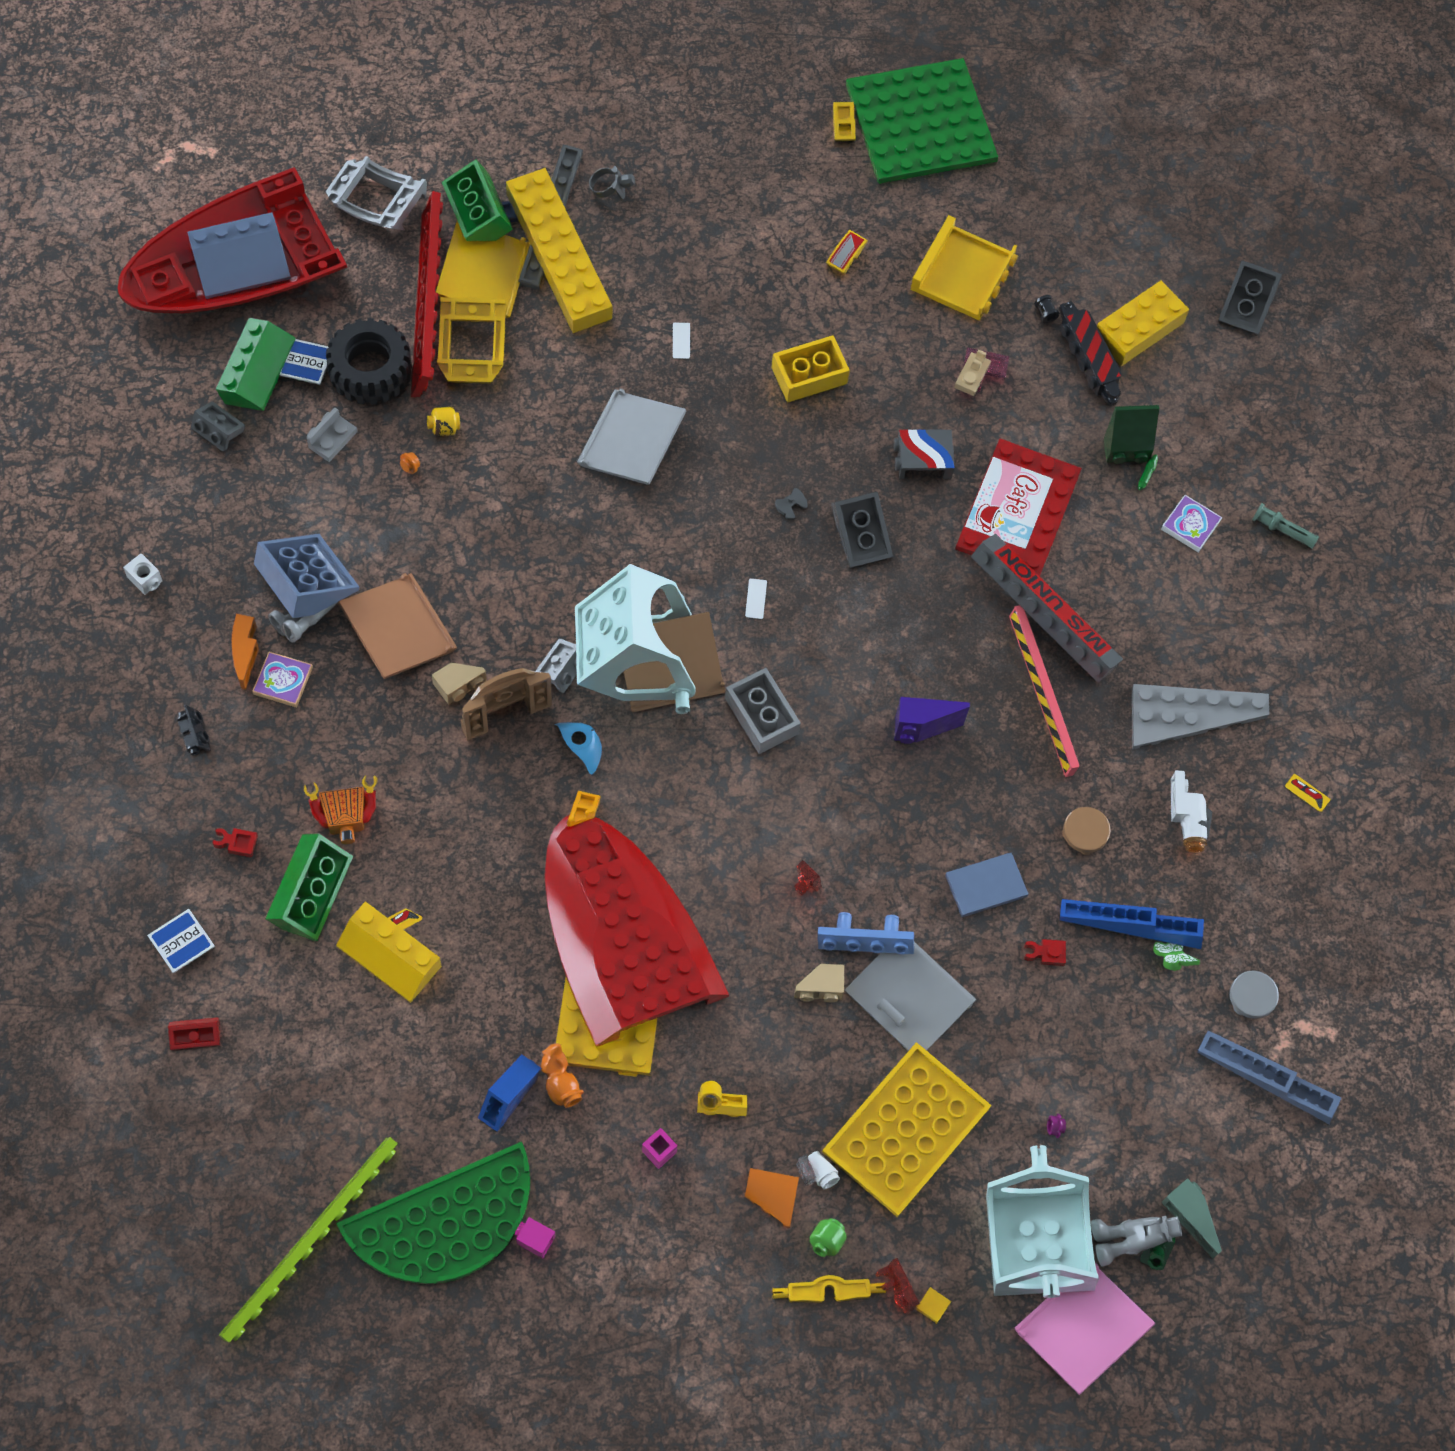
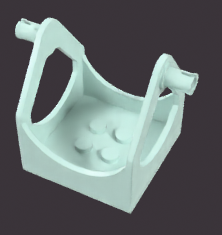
M629 564L575 606L577 685L622 701L675 700L676 713L687 714L690 712L689 698L695 695L696 687L681 659L665 647L653 626V623L692 615L684 600V596L674 581ZM658 588L663 589L671 609L662 615H651L652 597ZM652 661L667 664L675 681L668 688L624 690L616 687L615 684L617 677L626 669L637 664Z
M1040 1145L1039 1149L1037 1146L1030 1147L1032 1167L989 1182L987 1185L986 1202L994 1296L1043 1293L1044 1298H1055L1060 1296L1059 1292L1095 1291L1098 1282L1091 1236L1089 1178L1048 1166L1047 1147L1044 1145ZM1051 1178L1070 1183L1048 1188H1007L1029 1179Z

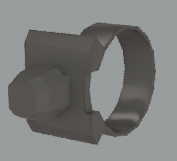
M616 166L612 169L607 167L597 170L589 180L590 189L600 198H606L616 192L621 199H624L625 188L635 184L633 174L622 175ZM605 174L615 175V181L607 190L602 192L594 191L597 179Z

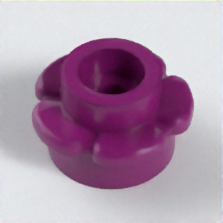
M1060 1114L1056 1116L1050 1115L1047 1121L1048 1135H1054L1056 1138H1059L1061 1134L1065 1133L1066 1121L1061 1119Z

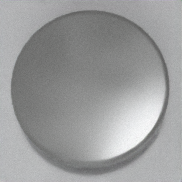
M1244 972L1231 985L1230 1000L1234 1011L1238 1015L1253 1019L1268 1016L1278 1003L1279 992L1275 982L1262 972Z

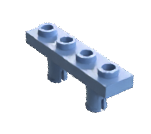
M848 912L838 914L836 928L818 927V949L914 954V932L898 931L899 917L896 915L886 916L884 930L851 929L852 916Z

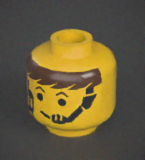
M452 407L434 408L431 416H427V427L432 429L435 436H452L456 433V430L460 429L459 413L455 412Z

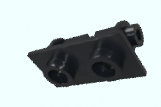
M185 705V711L178 713L177 721L182 734L190 732V734L183 737L187 752L192 756L198 755L200 749L210 752V738L203 728L201 713Z

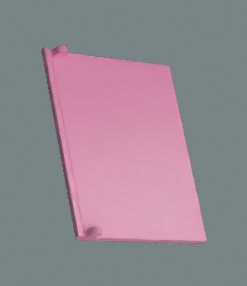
M1095 1263L1098 1273V1282L1095 1291L1059 1292V1297L1045 1299L1015 1327L1016 1332L1079 1395L1155 1325V1322L1099 1269L1097 1263Z

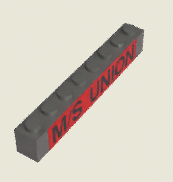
M997 534L984 540L971 555V558L1098 683L1111 674L1123 660Z

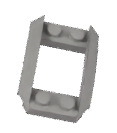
M365 156L362 161L357 162L356 159L347 161L326 190V194L336 207L360 220L391 229L405 230L402 225L419 198L426 199L427 182L425 179H421V181L413 180L411 176L391 171ZM363 175L397 191L382 215L360 208L346 200Z

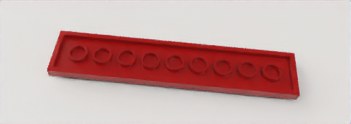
M432 191L421 214L411 397H420L422 392L427 390L428 381H432L434 376V368L431 367V362H433L435 357V349L432 348V343H434L436 338V330H433V324L437 320V311H434V306H436L438 301V293L435 292V288L439 283V274H436V270L440 264V256H437V252L441 246V238H438V233H440L442 228V220L439 219V215H441L443 210V202H440L441 193Z

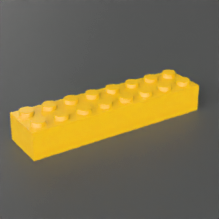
M546 168L506 181L507 197L572 333L611 320L613 306Z

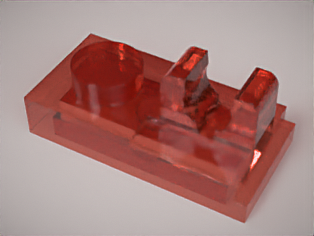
M802 860L796 866L799 873L797 875L799 882L794 886L801 896L810 888L817 892L822 887L820 876Z
M898 1258L893 1259L886 1267L876 1272V1277L888 1276L889 1280L882 1285V1289L894 1288L895 1302L899 1308H902L904 1314L913 1311L920 1304Z

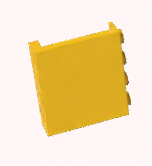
M948 215L913 276L910 290L980 321L983 313L987 315L992 305L991 299H996L1001 288L999 284L1006 281L1009 275V266L1013 267L1018 258V255L1015 254L1017 245H1014L1012 250L1009 251L956 227V218Z

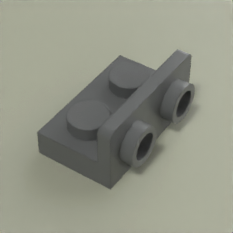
M211 401L194 411L191 428L220 450L225 451L229 440L243 433L245 425Z

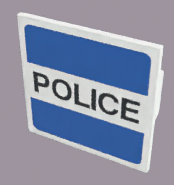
M296 339L279 375L320 385L328 368L326 362V349L328 346Z
M187 909L147 935L173 973L215 947L190 909Z

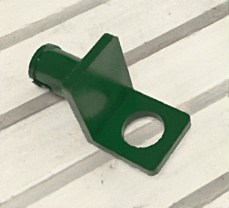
M1175 1237L1172 1238V1242L1167 1241L1156 1247L1144 1250L1140 1257V1262L1149 1265L1154 1270H1163L1175 1244Z

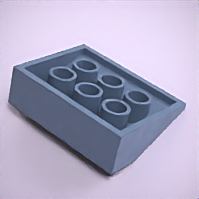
M273 212L187 232L206 299L291 279Z
M320 534L262 541L257 544L254 565L293 618L315 615L359 591L358 584Z

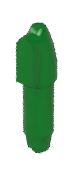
M1153 455L1147 462L1138 483L1139 490H1143L1147 486L1152 473L1156 469L1158 455Z

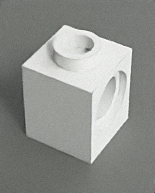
M139 554L123 567L127 578L144 595L149 591L157 589L162 582L159 570L143 554ZM143 574H149L147 577H140Z

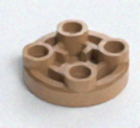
M1080 807L1073 810L1067 816L1063 825L1062 835L1073 849L1084 855H1090L1106 845L1110 837L1111 828L1108 819L1102 812L1091 807Z

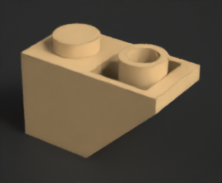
M449 663L432 674L433 685L448 705L454 701L462 700L466 693L473 689L476 690L487 681L484 668L457 663Z
M820 964L796 985L794 998H800L801 1001L807 1002L814 999H824L825 1002L830 1003L842 1000L844 994V965Z

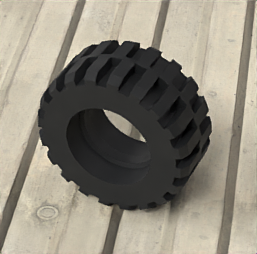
M367 318V321L358 319L353 324L349 322L343 325V330L338 329L334 333V338L332 337L328 343L326 362L330 381L340 395H345L346 399L351 402L357 400L358 404L365 405V402H370L371 405H375L378 401H383V403L389 401V397H396L400 394V389H405L408 384L407 380L411 377L410 348L404 334L398 331L397 327L393 324L388 326L387 321L379 319V322L374 321V318ZM364 352H378L389 359L380 369L369 372L357 370L349 365L357 355Z

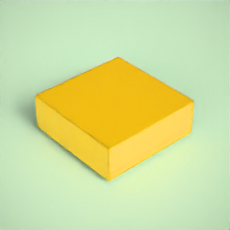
M930 1287L916 1310L937 1324L951 1301Z

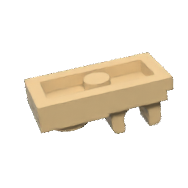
M979 349L977 354L971 352L954 388L972 396L975 395L991 364V360L985 358L986 352Z

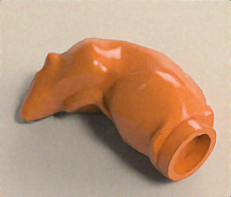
M559 1043L551 1044L542 1051L544 1056L541 1061V1071L547 1075L546 1090L552 1102L556 1105L570 1108L582 1100L581 1095L584 1091L580 1090L575 1076L566 1071L568 1062L565 1054L562 1052V1046Z

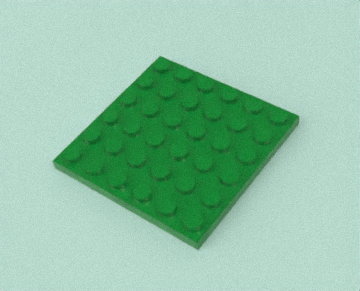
M964 58L846 79V87L851 102H854V111L878 184L998 161V154Z

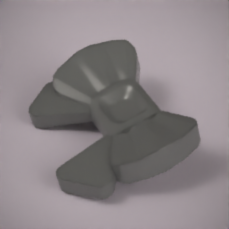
M794 488L792 494L784 499H777L775 501L777 511L785 515L786 519H795V514L792 510L793 505L797 504L804 509L807 508V499H805L803 493L798 488Z

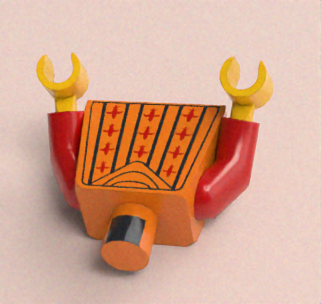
M365 775L362 779L364 787L319 792V796L316 795L318 793V786L315 782H313L315 791L312 793L307 792L306 785H304V792L310 797L308 802L313 817L323 828L329 829L330 834H340L341 844L354 843V832L364 830V824L370 821L376 810V791L374 787L378 780L375 775L373 776L374 784L372 785L366 783Z

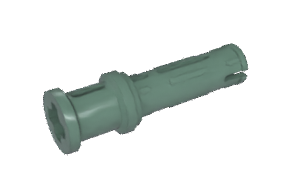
M1261 503L1252 519L1253 521L1257 520L1269 526L1270 530L1277 529L1313 549L1319 538L1318 535L1316 536L1286 520L1280 512L1276 513Z

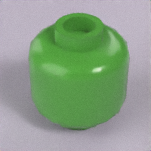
M832 1218L821 1220L810 1235L813 1251L821 1257L835 1256L847 1239L842 1223Z

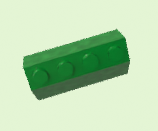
M477 159L442 181L454 214L467 241H496L513 230L489 173Z
M249 318L216 387V391L226 405L264 411L296 338L269 321Z
M302 834L265 919L284 931L317 941L353 856L320 834Z

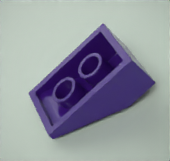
M900 697L895 717L894 740L904 744H911L963 726L970 703Z

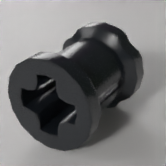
M1051 295L1041 296L1034 302L1035 308L1039 309L1042 315L1041 320L1043 323L1055 321L1060 314L1052 303L1053 298Z

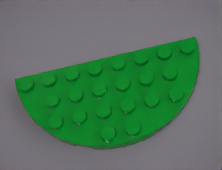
M521 1141L336 1224L354 1253L367 1265L388 1277L415 1284H438L466 1277L493 1261L511 1242L518 1226L523 1221L530 1195V1170L524 1145Z

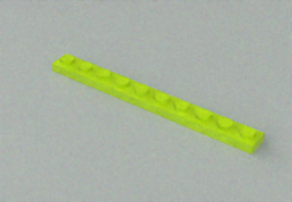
M391 1137L385 1138L221 1331L219 1336L224 1341L229 1343L232 1339L237 1341L245 1331L243 1326L249 1319L253 1321L263 1310L260 1307L266 1299L270 1301L280 1289L277 1286L283 1279L287 1281L296 1271L295 1264L300 1259L304 1261L313 1251L312 1244L317 1239L321 1241L330 1231L328 1225L334 1219L338 1221L347 1210L345 1205L350 1199L355 1201L363 1192L362 1185L367 1180L371 1182L379 1173L378 1166L383 1161L387 1163L396 1153L394 1148L398 1144Z

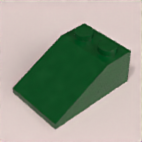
M1159 405L1115 407L1103 439L1107 463L1121 464L1134 461L1143 463L1149 461L1154 451Z

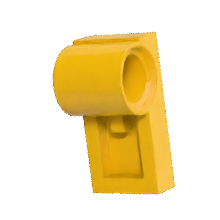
M706 1081L701 1085L700 1092H698L697 1113H704L705 1115L723 1114L730 1117L746 1116L747 1095L723 1094L722 1088L717 1082ZM707 1095H713V1096H715V1097H714V1098H708V1097H706V1096H707Z

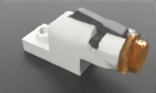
M1175 770L1171 778V822H1181L1183 845L1186 846V851L1191 853L1203 852L1209 838L1212 811L1206 808L1203 794L1187 793L1188 779H1185V771Z

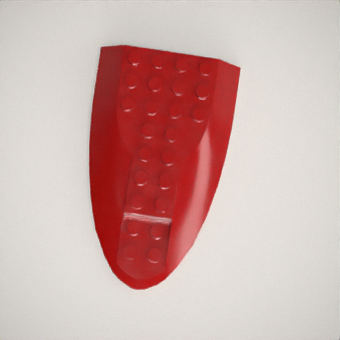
M293 167L226 194L194 210L150 239L123 268L119 276L118 293L125 303L141 311L181 314L208 311L247 303L299 287L345 269L347 264L339 249H335L305 194L303 181L296 168ZM273 212L291 279L206 299L187 232Z
M569 815L563 818L554 828L547 847L544 876L547 908L562 967L595 1046L598 1047L619 1039L621 1031L705 1000L706 1005L729 997V993L688 912L655 865L635 843L613 826L597 817L571 827L567 826Z

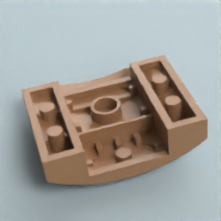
M520 668L499 674L481 684L462 709L461 727L467 741L488 732L487 714L524 699L530 714L552 706L550 674Z

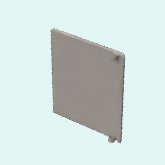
M615 389L577 463L588 469L649 485L686 413V409L627 394L623 389H619V391Z
M915 942L914 954L880 953L844 990L908 1051L916 1042L927 1051L977 1000Z

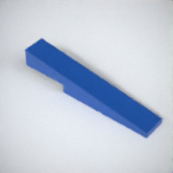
M1066 899L1061 901L1060 921L1196 949L1202 948L1204 919L1156 915L1157 908Z

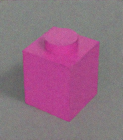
M660 1128L642 1144V1152L659 1169L677 1153V1144Z
M530 1217L526 1223L521 1222L515 1232V1235L518 1236L516 1238L517 1245L542 1259L555 1239V1231Z

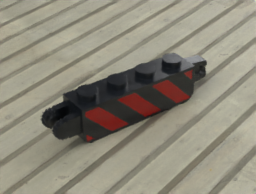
M1072 301L1061 304L1059 307L1062 317V324L1060 325L1061 334L1067 338L1071 353L1076 355L1079 368L1082 372L1084 371L1089 387L1094 390L1096 396L1102 395L1104 401H1106L1105 403L1111 406L1116 405L1121 394L1118 383L1122 373L1088 310H1078Z

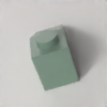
M1187 1178L1161 1203L1174 1217L1178 1216L1181 1225L1214 1259L1222 1250L1208 1205L1200 1186Z

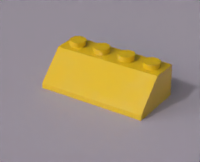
M366 901L349 919L336 944V947L410 1003L442 967L439 956Z

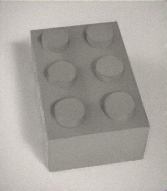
M767 668L726 687L725 700L758 754L799 734L801 723Z

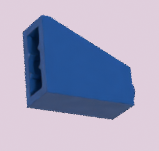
M521 1054L488 1090L478 1119L498 1132L536 1083L541 1067Z

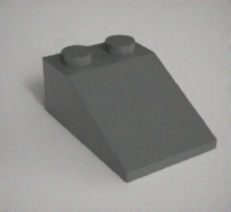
M1242 260L1218 321L1259 335L1280 284L1282 274Z
M878 492L831 503L836 527L850 568L893 557Z

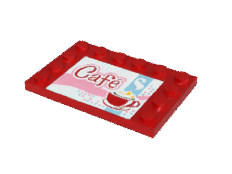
M1000 438L955 550L972 555L984 540L997 534L1040 576L1082 468Z

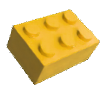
M834 335L774 353L771 368L787 403L848 384L850 370Z

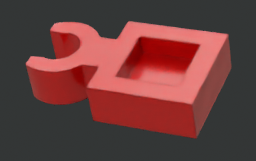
M233 828L232 834H228L224 829H216V834L224 838L221 841L213 840L212 843L215 848L222 849L228 846V853L252 858L258 837L257 832Z
M1042 939L1041 945L1033 941H1027L1024 945V948H1031L1034 951L1033 954H1025L1024 959L1027 961L1041 958V965L1065 966L1066 941Z

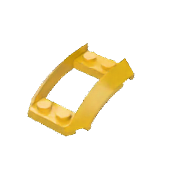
M440 297L437 364L447 381L455 383H492L503 367L506 299ZM452 321L494 322L493 359H450Z

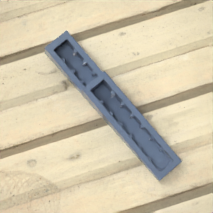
M1207 1031L1197 1053L1330 1125L1340 1104L1341 1097L1297 1077V1072L1210 1031Z

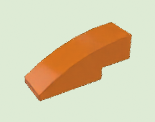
M236 613L232 631V656L241 689L246 690L259 651L257 639H253L257 626L254 617Z

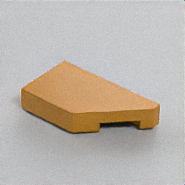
M578 791L567 826L571 827L594 818L601 796Z

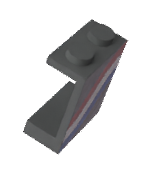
M899 430L898 438H894V451H898V457H895V471H899V479H904L906 470H942L943 479H952L954 472L952 430Z

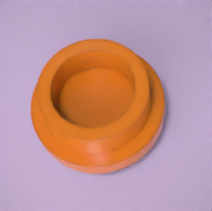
M413 452L403 453L400 456V465L405 472L410 474L417 472L420 467V461Z

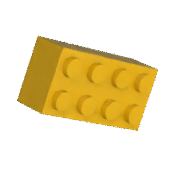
M1160 280L1100 321L1097 327L1115 361L1120 366H1123L1184 324L1189 308Z

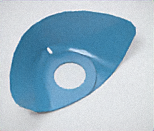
M560 722L554 724L559 727L568 747L584 762L588 772L593 774L600 763L602 755V744L595 730L590 725L583 723ZM577 731H581L586 735V741L581 745L574 744L571 740L572 734Z

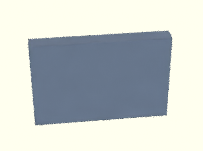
M1012 852L949 871L945 874L961 917L1028 897V891Z

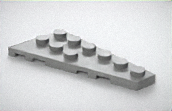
M1133 684L1132 750L1148 744H1159L1165 740H1176L1206 733L1212 729L1227 728L1229 725L1266 719L1269 716V694Z

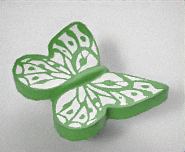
M1155 942L1153 946V951L1156 955L1164 956L1163 966L1166 969L1177 971L1182 966L1200 964L1199 959L1183 952L1184 946Z

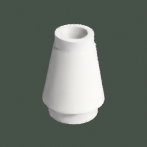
M819 1151L813 1152L808 1156V1163L812 1166L811 1169L815 1173L814 1178L818 1186L825 1190L831 1188L839 1181L838 1171Z

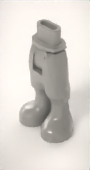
M337 603L311 616L293 618L290 613L283 615L281 612L274 610L268 615V618L277 632L283 637L286 636L293 643L301 638L309 626L316 624Z
M1165 1215L1162 1218L1128 1219L1116 1226H1108L1101 1219L1091 1220L1092 1233L1098 1243L1096 1245V1255L1101 1267L1111 1264L1114 1258L1120 1255H1137L1141 1251L1156 1247L1167 1241L1172 1242L1174 1237L1182 1236L1178 1216L1167 1218ZM1120 1237H1126V1238H1127V1239L1124 1240L1123 1242H1119V1243H1113V1244L1105 1243V1242H1108V1241H1111V1240H1113V1239H1117V1238H1120Z

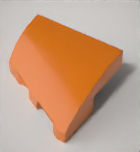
M750 1168L745 1197L752 1203L759 1205L768 1215L771 1214L783 1223L784 1227L790 1228L799 1177Z

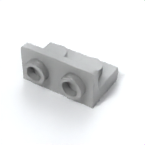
M333 408L331 412H327L316 428L313 427L308 432V447L330 462L358 432L357 427L342 418L337 408Z
M558 639L535 672L549 673L551 684H554L561 693L566 691L577 675L576 644Z

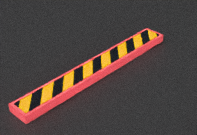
M1020 605L1015 606L1009 616L1064 775L1065 777L1073 776L1080 766L1026 612Z

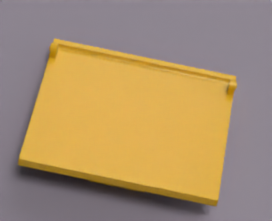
M457 221L436 293H438L439 297L506 299L505 318H509L519 288L520 274L530 247L529 241L525 242L526 238L521 237L519 240L507 235L502 236L496 241H467Z

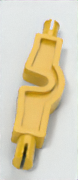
M834 1275L822 1276L813 1282L789 1283L788 1288H772L773 1299L788 1298L789 1302L822 1303L825 1299L826 1287L833 1288L837 1302L870 1298L873 1293H886L885 1282L870 1283L869 1279L844 1280Z

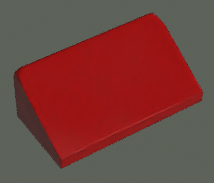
M219 1018L169 1022L170 1050L220 1045Z

